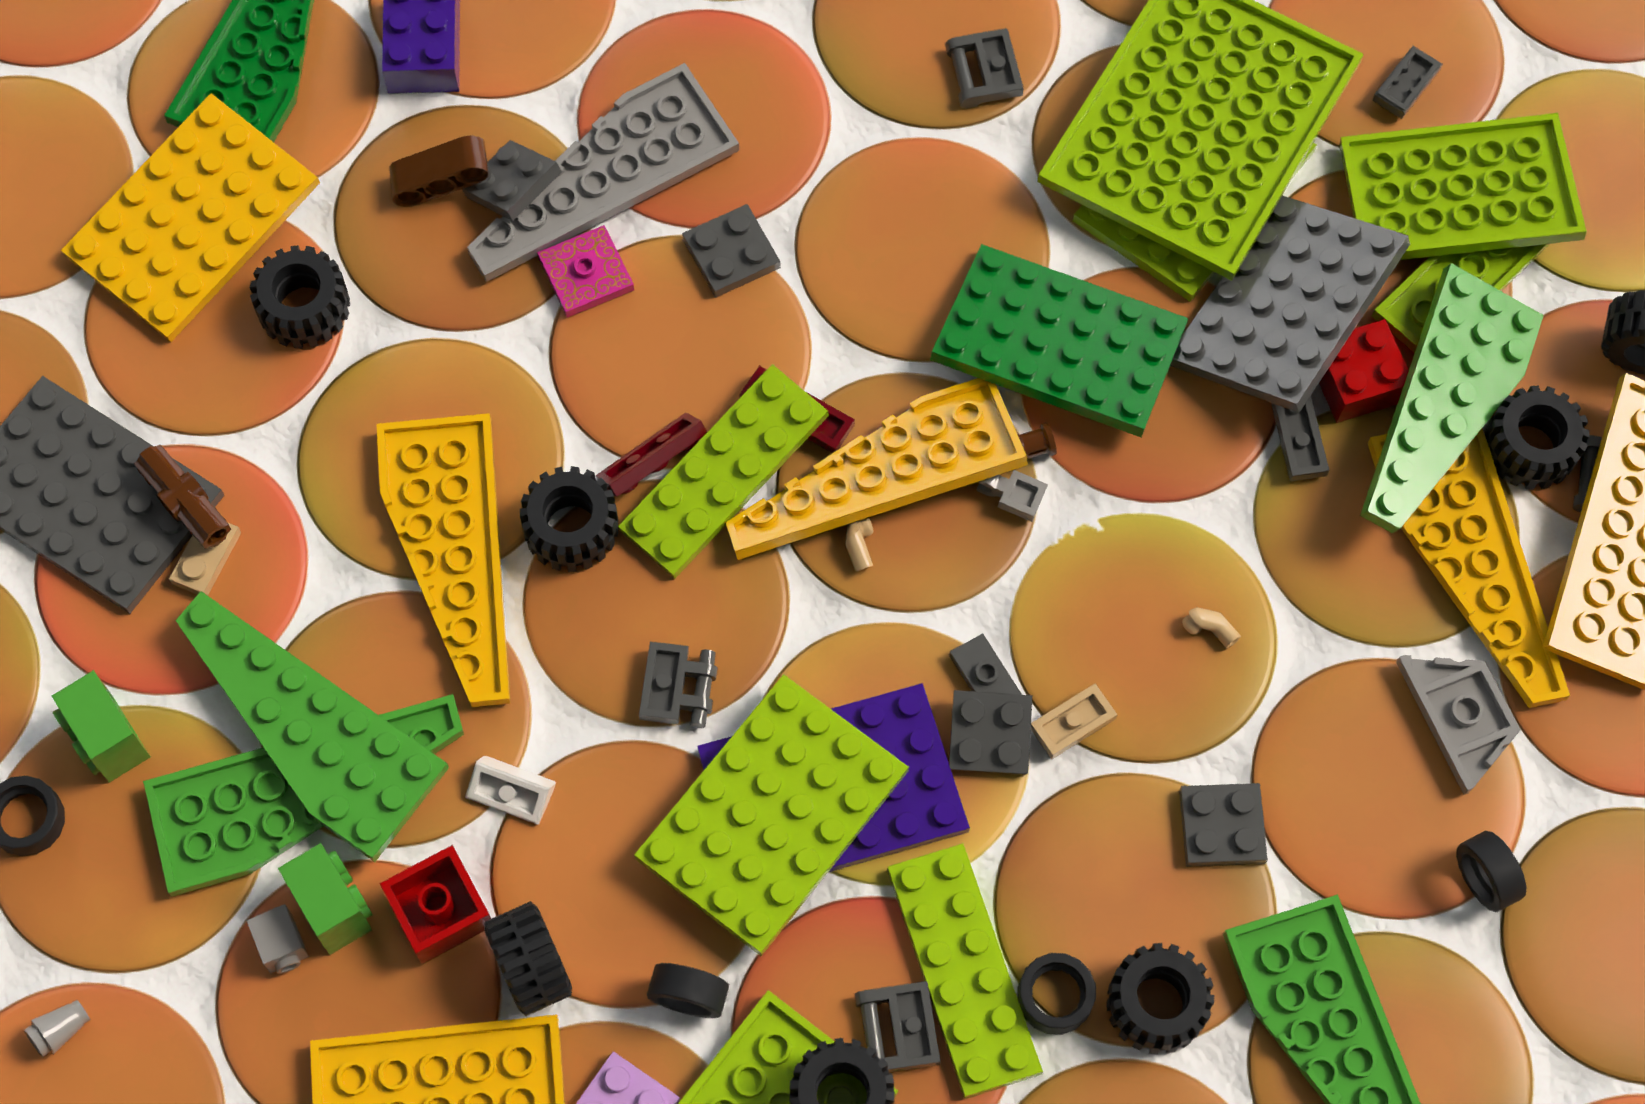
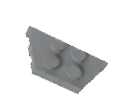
M1412 655L1400 656L1396 663L1464 795L1468 794L1521 729L1485 661L1465 660L1457 662L1451 658L1435 657L1434 660L1412 659Z

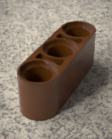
M463 136L393 162L389 166L392 201L394 204L403 207L416 206L486 180L489 173L485 141L478 136Z

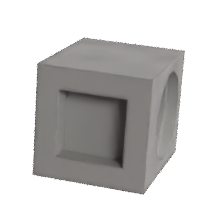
M285 904L246 920L263 965L270 973L277 971V973L281 974L294 970L300 966V960L309 957L293 915Z

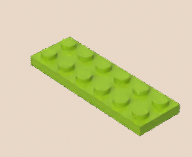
M1550 244L1431 256L1374 310L1372 317L1376 321L1386 319L1391 333L1415 353L1443 268L1452 263L1498 290L1503 291Z
M772 364L618 526L619 530L676 579L725 527V522L732 519L822 424L829 416L828 410Z
M964 843L888 866L887 872L924 981L928 983L930 999L964 1099L1042 1075L1043 1070Z

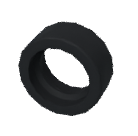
M30 776L11 777L1 782L0 847L7 853L18 856L36 855L49 848L60 836L65 823V809L59 796L41 779ZM25 794L38 796L47 807V816L44 824L35 833L25 838L11 837L4 832L1 826V815L10 801Z
M1483 831L1462 842L1457 847L1456 858L1462 876L1472 894L1489 911L1499 912L1526 896L1527 886L1522 869L1511 849L1495 833Z
M1049 953L1036 958L1026 967L1017 987V998L1024 1018L1033 1028L1046 1034L1063 1035L1076 1030L1087 1020L1096 1001V984L1090 970L1079 959L1066 953ZM1051 970L1070 974L1076 980L1080 989V1001L1077 1008L1071 1014L1063 1017H1051L1042 1013L1033 999V986L1036 979L1043 973Z
M659 963L654 967L647 997L652 1002L676 1012L702 1018H719L723 1012L729 984L718 976L696 968L673 963Z

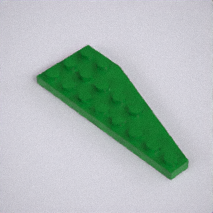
M232 0L164 116L167 123L179 127L212 93L274 142L297 102L314 0Z

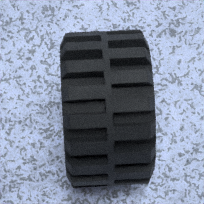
M299 245L290 246L291 251L288 252L279 249L275 251L276 257L271 259L267 256L262 261L263 268H256L253 273L256 280L250 283L251 301L263 329L265 328L268 336L272 339L277 337L279 344L286 347L290 342L293 343L294 348L303 349V344L309 343L310 348L318 346L317 341L321 339L328 342L333 338L331 332L336 331L339 333L343 328L341 320H347L349 316L348 306H350V297L338 264L334 259L330 261L328 254L322 250L316 254L314 247L306 246L303 251L300 250ZM309 287L319 290L314 300L304 306L289 307L282 304L285 297L298 288Z
M1637 290V292H1627L1623 296H1617L1609 304L1601 349L1603 350V355L1609 358V361L1614 365L1643 375L1645 374V290Z
M1530 386L1527 392L1524 388L1516 390L1513 396L1508 395L1498 407L1485 431V437L1494 465H1497L1499 468L1497 474L1502 479L1507 475L1512 479L1510 484L1518 486L1521 482L1525 484V489L1534 490L1537 484H1539L1541 489L1550 488L1553 482L1556 485L1562 482L1575 467L1588 446L1586 442L1589 439L1590 430L1584 429L1588 424L1586 415L1579 416L1578 414L1581 407L1577 402L1570 404L1567 401L1570 396L1564 392L1559 396L1554 394L1555 388L1546 387L1545 391H1540L1539 386ZM1531 426L1542 430L1550 438L1553 449L1543 450L1529 445L1522 438L1519 427Z
M563 466L554 468L555 474L549 476L547 471L539 475L541 482L538 484L532 481L528 486L529 495L523 494L520 520L525 541H527L528 549L532 555L537 553L538 561L544 565L550 561L554 570L560 571L562 566H567L568 572H577L576 566L583 565L586 570L593 567V559L596 558L601 562L606 558L605 549L611 551L615 545L614 537H618L619 521L614 495L611 490L607 489V483L602 478L596 480L595 473L588 469L584 474H581L579 467L571 466L570 472H563ZM564 507H580L591 514L588 523L581 529L573 532H560L548 525L551 516Z
M530 901L485 921V934L515 1004L522 1014L528 1016L572 996L571 982L542 915L535 904Z
M1153 943L1150 949H1146L1145 945L1136 949L1132 956L1129 954L1123 959L1109 984L1107 991L1109 998L1106 1002L1107 1011H1111L1112 1014L1109 1020L1113 1028L1118 1026L1121 1030L1119 1036L1124 1041L1128 1038L1135 1042L1132 1047L1141 1051L1142 1047L1149 1048V1054H1158L1160 1050H1166V1054L1175 1052L1178 1047H1186L1198 1036L1212 1014L1210 1010L1214 1005L1215 995L1210 993L1213 988L1212 979L1205 978L1204 973L1207 969L1202 962L1196 965L1192 961L1195 957L1194 954L1189 951L1185 955L1178 952L1180 946L1171 944L1168 949H1164L1162 943ZM1148 979H1161L1172 984L1182 999L1181 1013L1172 1019H1158L1149 1015L1138 1001L1137 988L1140 983Z
M834 1038V1043L831 1044L823 1041L817 1044V1049L814 1051L809 1049L803 1055L801 1063H797L793 1071V1078L790 1081V1104H819L817 1100L819 1084L826 1077L837 1073L849 1074L861 1081L867 1092L865 1104H894L893 1075L889 1074L888 1064L885 1059L882 1058L880 1060L876 1056L877 1051L871 1046L868 1049L862 1047L861 1041L852 1039V1043H844V1038Z

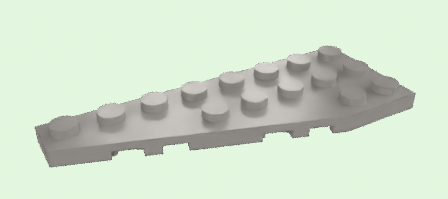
M685 63L624 93L614 102L615 107L604 117L600 116L592 124V129L579 142L575 141L555 160L562 172L514 221L504 216L501 219L497 217L467 247L471 259L486 282L538 256L537 252L564 242L739 151V142Z

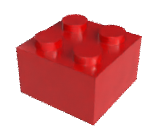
M1386 319L1355 328L1319 382L1336 423L1398 404L1409 370Z
M453 845L379 883L421 964L482 933L485 929V921L491 919Z

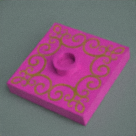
M605 225L537 252L538 259L567 318L634 291V284Z

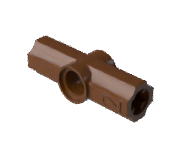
M161 444L154 447L149 446L142 451L134 465L146 482L157 492L156 496L177 522L181 521L204 549L216 547L223 542L231 528L226 519L208 501L209 497L196 479L188 471L185 473Z

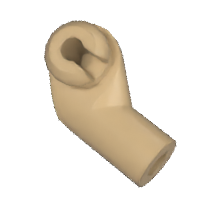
M869 518L847 524L846 547L855 572L873 566L864 541V537H868L874 532Z
M1196 607L1191 609L1189 615L1182 621L1183 627L1190 634H1198L1202 628L1212 631L1226 649L1230 648L1241 638V635L1220 612Z

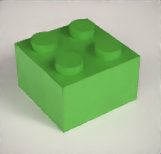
M94 670L52 695L53 700L58 706V709L52 712L64 732L68 733L74 742L72 746L83 763L87 764L94 776L101 772L110 783L151 757L113 695Z
M322 843L278 868L314 933L329 955L372 931L366 919L373 914L357 886L354 884L349 888L347 887L348 884L353 882V879L336 850L328 854Z

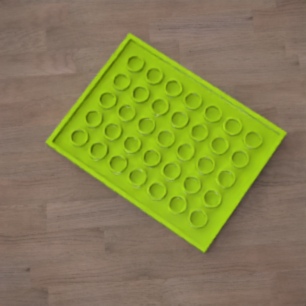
M1148 0L1042 168L1037 182L1232 281L1357 70L1364 54L1254 0Z

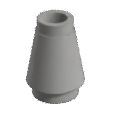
M75 1000L71 1004L31 1020L32 1025L24 1029V1032L37 1052L43 1057L49 1052L55 1054L90 1018L80 1002Z

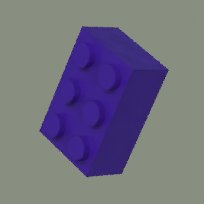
M383 0L382 73L388 94L459 92L460 0Z

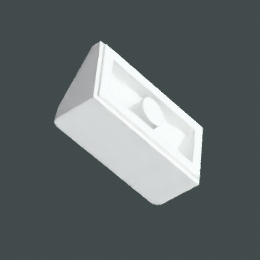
M483 756L475 763L465 798L538 825L552 796L556 782L494 758Z

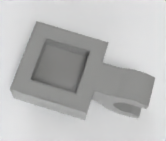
M1013 470L1010 479L1001 475L993 476L979 481L976 490L987 496L1001 497L998 508L1033 522L1048 484Z

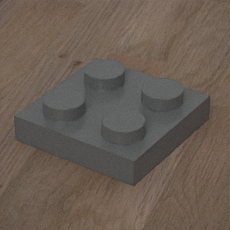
M509 140L487 162L488 178L481 183L462 190L468 199L514 221L562 171L556 161Z
M748 204L682 233L686 247L715 298L781 268V261Z
M954 690L949 767L953 770L1028 774L1033 695Z
M1260 783L1181 786L1179 794L1186 867L1265 864L1267 862Z

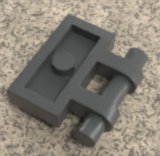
M650 642L639 719L679 724L680 710H687L692 712L690 726L705 728L707 714L712 712L713 700L710 699L712 681H715L718 668L714 665L716 652L706 649L701 650L699 662L688 661L689 646ZM685 677L696 679L694 695L683 694Z

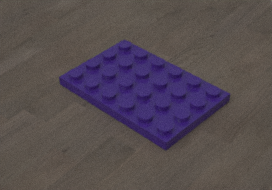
M923 683L831 708V710L909 767V771L829 872L969 832L970 827L951 768L949 767L950 765ZM731 737L697 746L703 771Z

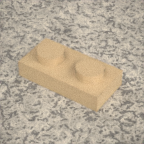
M228 523L231 531L227 534L226 539L216 547H209L207 549H204L192 535L169 578L172 585L197 595L200 591L209 595L241 534L239 527Z
M1095 683L1032 722L1031 731L1049 757L1054 759L1116 720L1118 714Z

